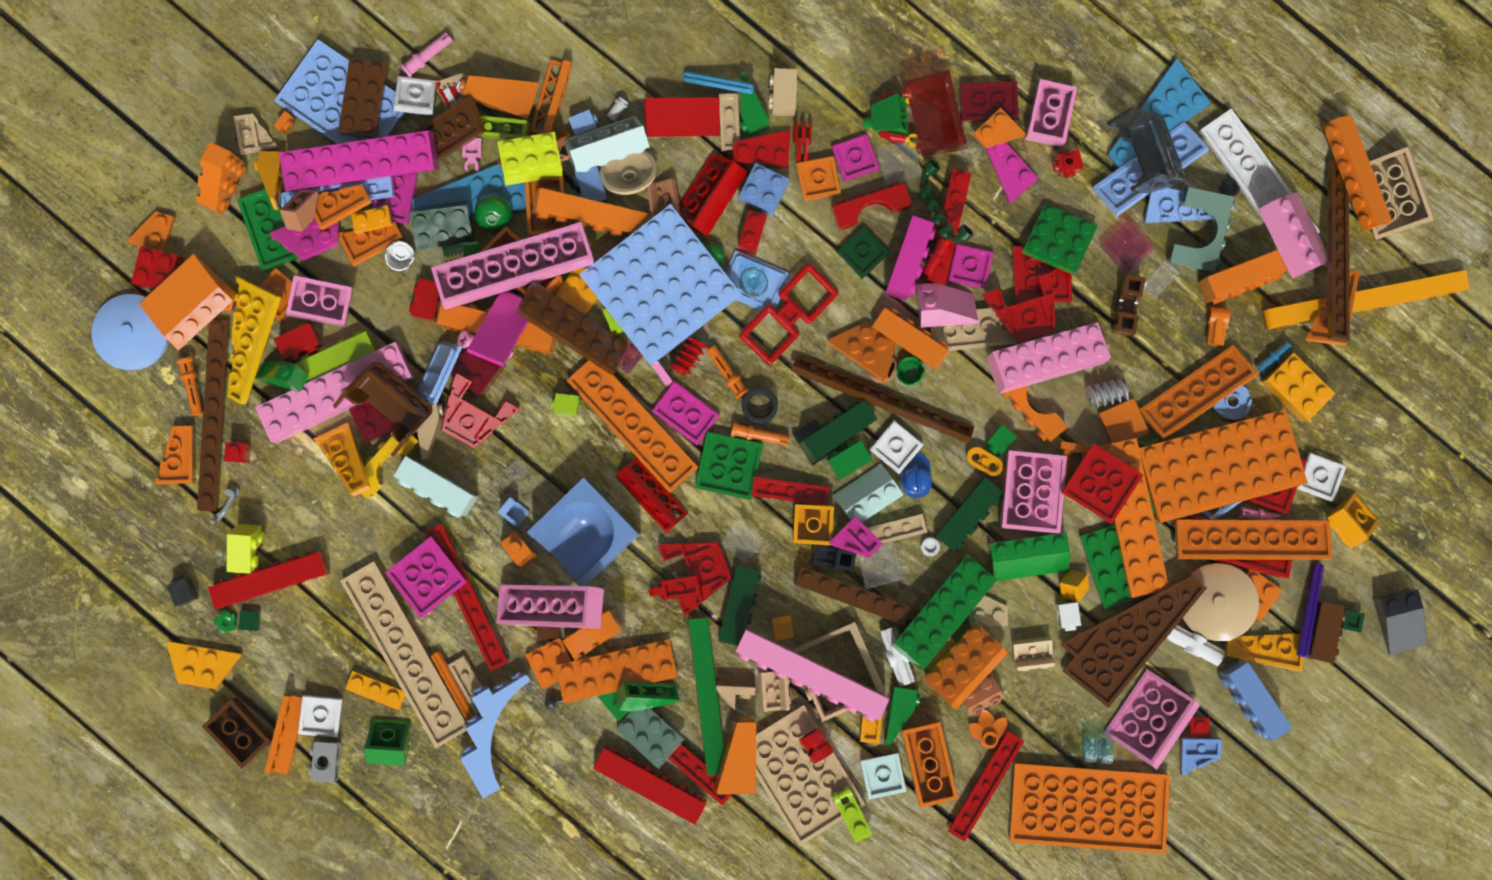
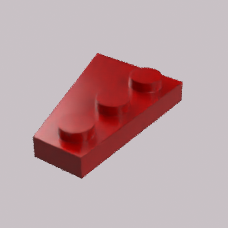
M790 130L734 142L732 144L731 160L741 164L754 165L757 163L761 166L787 169Z
M1301 459L1303 468H1305L1307 460ZM1297 487L1252 498L1249 502L1288 515Z

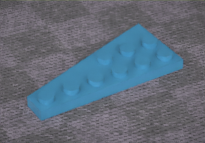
M1178 58L1107 156L1117 169L1211 104Z
M498 164L412 199L413 207L469 200L471 215H475V206L483 195L498 193L510 201L513 212L527 211L525 183L506 186L503 171Z

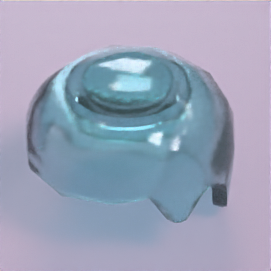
M753 266L746 268L741 273L739 285L745 295L756 298L766 292L769 281L765 272Z

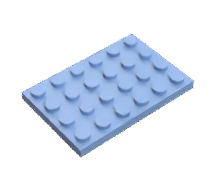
M317 40L274 101L336 144L371 139L338 133L349 60L320 40ZM386 85L377 138L390 136L406 114V112L394 111L396 92Z

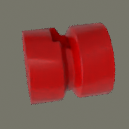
M820 727L799 739L804 750L809 751L807 755L813 764L820 762L834 752L829 741H825L826 736Z

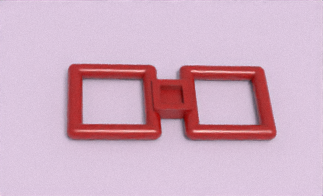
M806 263L778 292L779 297L786 303L779 311L771 304H767L739 333V338L767 365H772L799 337V332L792 326L799 318L806 324H811L839 295L838 290L811 263ZM808 272L829 292L828 296L809 315L788 295L791 289ZM768 313L790 333L770 356L748 336Z

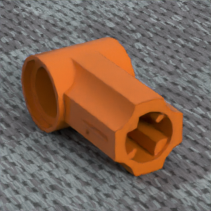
M1209 307L1207 313L1208 332L1206 344L1224 346L1226 326H1228L1230 321V309Z

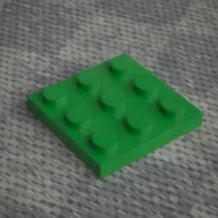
M1045 203L1022 253L1076 275L1098 225Z
M707 432L695 488L752 500L753 477L757 476L763 444Z

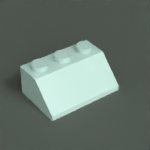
M880 464L834 494L833 497L849 521L856 516L861 522H864L903 496V493Z

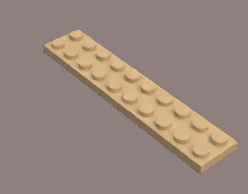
M373 561L342 579L343 587L435 749L467 731L464 727L467 724L465 718L377 563Z

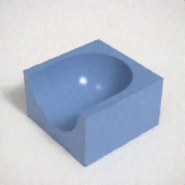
M584 477L527 532L561 563L574 578L578 586H588L640 535L628 520Z

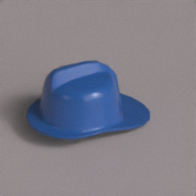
M917 452L900 473L903 491L912 498L924 497L929 493L932 486L929 460L925 455Z

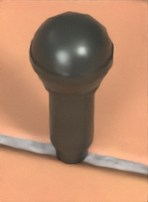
M549 696L544 702L545 707L551 710L560 704H564L562 696Z

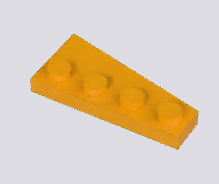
M349 423L314 438L353 497L371 489L355 436Z
M1300 633L1239 636L1226 641L1224 657L1295 671H1303L1304 657L1297 656L1296 654Z

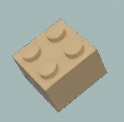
M774 68V74H770V91H773V93L769 94V110H773L772 116L795 117L798 69Z

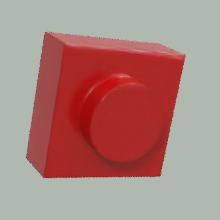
M1192 717L1189 721V737H1210V718Z

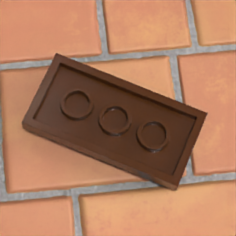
M349 58L338 128L339 134L371 139L378 137L389 66L387 63Z
M467 96L415 131L434 132L438 162L486 132L475 101L470 96Z

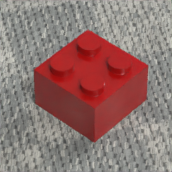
M140 246L131 284L154 290L185 259L176 254Z

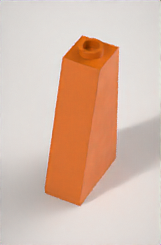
M468 76L465 80H461L458 90L461 91L460 97H473L475 103L515 119L527 120L539 83Z
M739 717V721H733L714 785V793L756 794V722L751 721L750 717Z

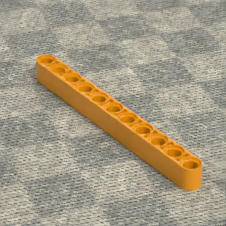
M1467 270L1357 291L1352 313L1469 290L1471 285ZM1326 298L1264 310L1267 330L1314 321Z

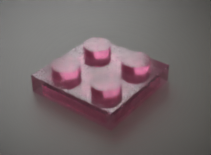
M1130 220L1100 246L1124 274H1127L1155 249Z

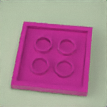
M432 536L385 572L420 618H423L467 583V580Z

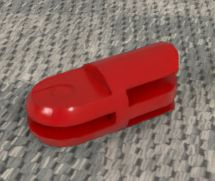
M794 121L793 144L796 145L795 159L798 162L801 159V146H803V162L808 159L809 145L812 144V122H808L806 138V122L801 121L798 138V121Z

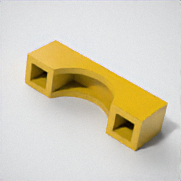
M392 432L390 434L391 438L387 442L381 443L377 448L378 452L374 457L370 456L364 463L371 489L361 493L366 499H371L383 486L380 477L381 466L387 458L391 457L390 454L399 444L393 438ZM413 435L397 454L410 456L419 446V439Z

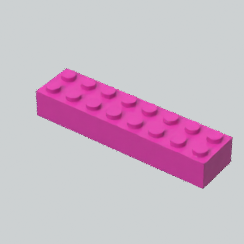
M421 131L279 153L285 191L440 170L434 132Z

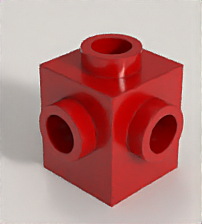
M1069 149L1059 151L1052 162L1053 170L1055 173L1057 172L1058 177L1070 178L1076 176L1075 173L1081 172L1084 168L1079 150L1070 152Z

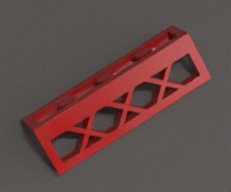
M635 458L616 475L620 483L666 534L688 515V512L638 458ZM636 464L641 470V474L636 473L631 467ZM646 480L651 481L654 488H650L646 484ZM659 494L666 498V502H662L659 499ZM671 508L676 509L681 516L676 518Z

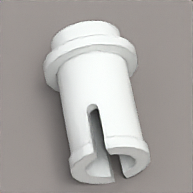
M621 97L614 100L615 104L606 115L614 122H617L624 109L628 108V102Z

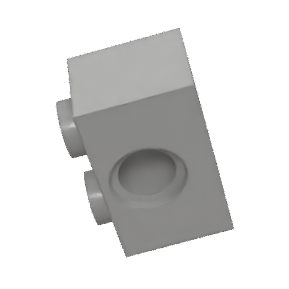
M317 740L311 745L310 756H313L308 770L311 781L330 783L338 781L342 741ZM322 756L328 759L327 766L321 764L320 759Z

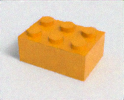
M1295 353L1287 355L1261 381L1301 422L1309 421L1336 394Z

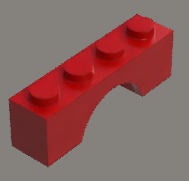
M896 182L890 184L887 189L877 188L872 190L869 195L859 194L852 197L853 200L851 201L841 200L834 203L835 206H832V213L838 231L857 226L860 212L870 205L884 206L892 214L911 208L912 203L905 183L900 184Z

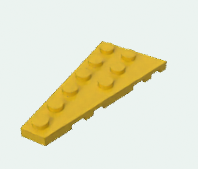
M236 277L238 294L234 298V301H237V309L233 314L231 344H234L233 354H230V361L233 362L232 372L229 374L228 398L239 404H246L281 297L242 277Z

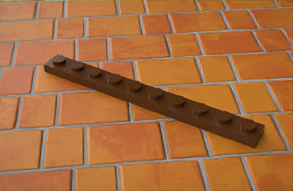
M1331 158L1328 160V339L1347 342L1350 340L1349 194L1336 160Z
M211 320L209 322L197 511L218 512L230 321Z
M797 355L791 371L800 376L807 377L817 383L824 384L860 400H865L869 404L954 437L959 441L969 444L974 431V426L808 358Z

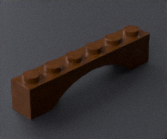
M802 566L794 583L797 586L905 625L911 608Z

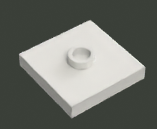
M398 76L394 111L433 116L436 88L434 83L436 81Z
M894 420L870 448V451L896 473L900 474L923 444Z
M1308 453L1304 468L1308 484L1300 485L1297 489L1334 502L1346 466L1316 454Z
M303 695L298 734L337 738L343 698Z

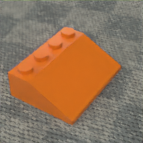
M193 253L144 298L139 305L161 334L176 349L180 350L226 308L237 294Z

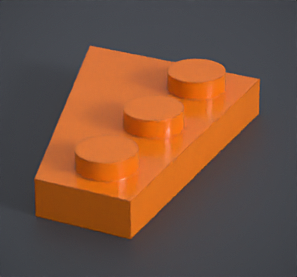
M362 184L341 188L335 192H323L317 197L314 218L319 228L324 230L369 205L372 201Z
M395 221L391 226L356 234L354 229L345 233L338 232L339 240L354 267L383 252L392 242L405 240Z
M172 426L166 445V452L159 467L160 471L155 479V485L195 483L194 426Z

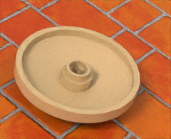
M1216 563L1202 566L1190 574L1207 587L1183 617L1185 623L1193 632L1209 640L1227 641L1241 636L1252 626L1259 610V596L1254 583L1243 571L1228 564Z

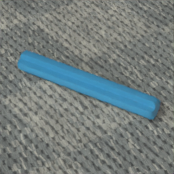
M685 71L683 80L689 83L752 94L754 85L750 82Z

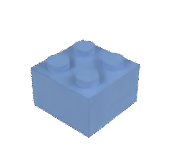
M755 163L739 195V202L773 217L788 188L790 179Z

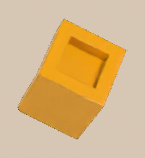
M1070 570L1060 582L1061 598L1080 602L1089 590L1088 574Z
M791 615L772 618L775 641L794 637Z

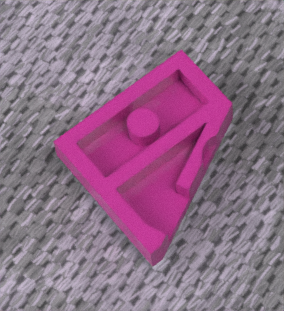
M856 516L829 542L832 546L870 558L883 545Z

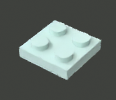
M898 752L860 760L868 799L907 792Z

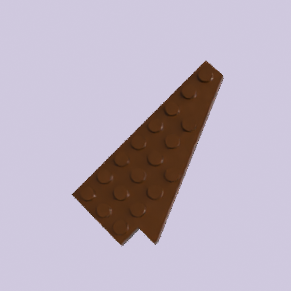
M1189 575L1062 641L1060 645L1074 655L1062 671L1109 708L1207 587L1192 575Z

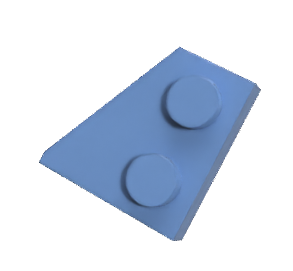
M1181 737L1180 774L1185 776L1189 771L1196 768L1200 769L1209 762L1221 759L1222 739L1220 737Z

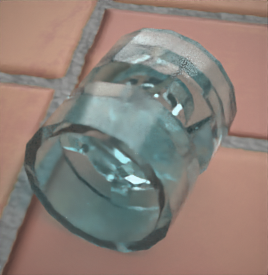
M1084 737L1082 745L1083 762L1093 763L1098 760L1101 764L1113 763L1115 751L1113 739L1101 738L1098 741L1094 737Z

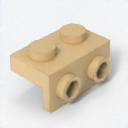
M1051 637L1012 641L1013 662L1016 670L1029 671L1030 669H1047L1055 666Z
M773 671L758 673L760 712L790 710L789 677L785 676L783 679L773 674Z

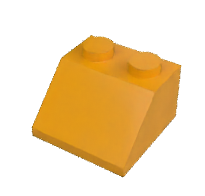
M1355 492L1335 507L1326 518V520H1330V528L1336 531L1341 541L1350 549L1369 539L1380 522Z

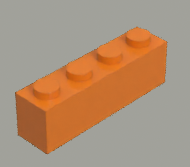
M884 308L872 327L935 370H938L950 353L946 349L948 345L939 339L937 342L931 339L932 334L928 331L916 329V324L907 318L905 321L899 317L900 313L893 308L890 310Z

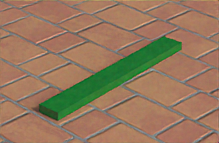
M707 617L688 620L706 775L718 774L724 746Z

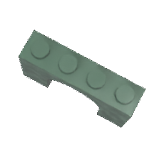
M1185 187L1180 206L1206 212L1213 221L1214 230L1210 240L1200 247H1187L1171 243L1167 262L1211 272L1219 269L1221 264L1220 251L1224 249L1226 239H1224L1225 232L1229 230L1231 220H1229L1230 212H1233L1235 208L1234 196Z

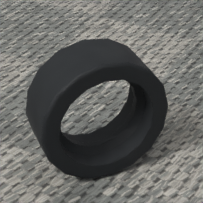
M753 388L743 398V414L752 423H768L777 413V398L767 388ZM755 395H764L770 400L771 410L766 416L756 417L749 411V401Z

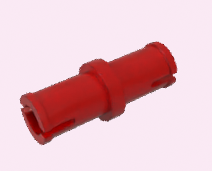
M940 238L933 253L929 254L930 258L922 270L923 273L933 278L940 262L942 263L944 260L942 258L951 245L950 242Z

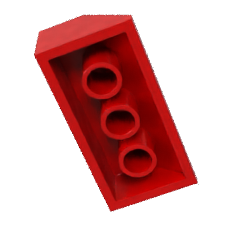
M711 153L679 203L681 218L688 227L697 233L708 236L719 217L723 214L729 201L733 198L736 190L743 182L747 172L735 161Z

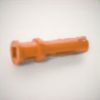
M714 345L706 351L726 379V386L731 388L735 394V399L739 400L745 396L750 389L746 388L740 380L741 376L734 373L717 346Z
M194 358L178 359L176 364H179L180 380L184 381L191 416L202 415L203 410L195 380L198 375L195 373L192 363Z
M734 420L730 437L738 436L746 438L748 441L756 439L787 446L790 434L755 428L753 424H741Z

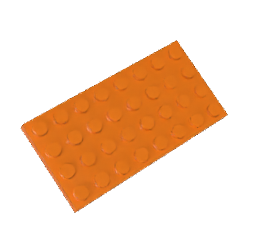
M1286 409L1139 448L1145 479L1158 524L1308 484Z
M1014 763L1009 841L1166 854L1170 775Z

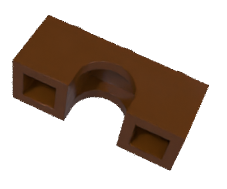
M1129 274L1122 277L1113 334L1129 337L1136 334L1139 319L1137 307L1140 298L1143 296L1146 277Z

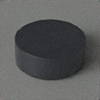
M1234 178L1225 179L1219 186L1220 193L1229 196L1237 195L1240 190Z

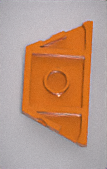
M867 323L856 326L828 340V344L883 382H887L892 355L896 346L894 341Z

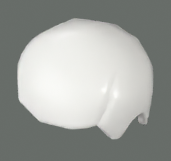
M401 240L392 242L385 252L386 264L396 271L408 269L415 258L413 247L408 242Z

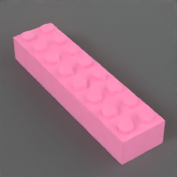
M579 222L433 266L431 270L442 305L446 310L528 285L533 280L538 282L594 265L582 223Z
M396 342L389 344L304 384L301 392L291 390L255 407L270 442L276 444L356 406L345 399L336 409L333 407L344 389L372 362L382 363L405 383L416 379L400 344Z
M747 628L736 648L739 658L745 661L752 659L756 661V666L764 670L769 667L774 670L773 674L783 679L787 676L791 678V683L802 687L804 684L809 687L810 692L818 696L821 693L827 695V700L835 704L841 702L844 704L845 709L856 713L858 710L862 712V717L872 722L874 719L880 720L889 701L886 695Z

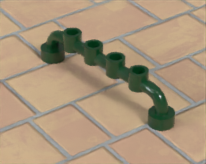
M929 159L924 164L925 170L921 176L923 188L919 191L924 199H929L926 208L930 212L936 213L932 220L938 226L942 225L939 234L944 239L948 238L953 243H959L962 240L968 241L974 236L973 231L967 225L962 224L957 229L958 235L954 234L955 229L948 222V215L942 210V203L935 196L934 187L929 184L930 174L935 175L940 170L937 162Z

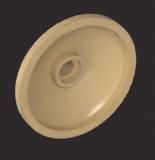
M645 151L637 154H628L626 158L621 160H611L608 164L601 166L600 178L604 187L613 193L621 195L634 194L644 190L654 181L657 174L654 158Z

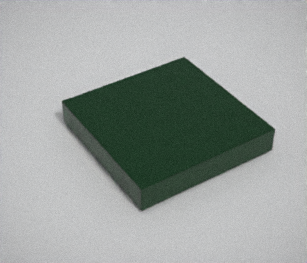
M865 226L860 228L836 251L861 279H864L890 254Z

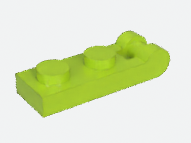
M847 785L843 787V790L831 793L854 842L857 843L873 835L850 787ZM848 797L849 801L842 804L841 799Z

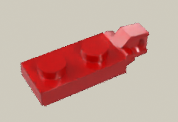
M700 575L661 581L658 583V588L649 589L650 597L660 595L661 600L702 595Z

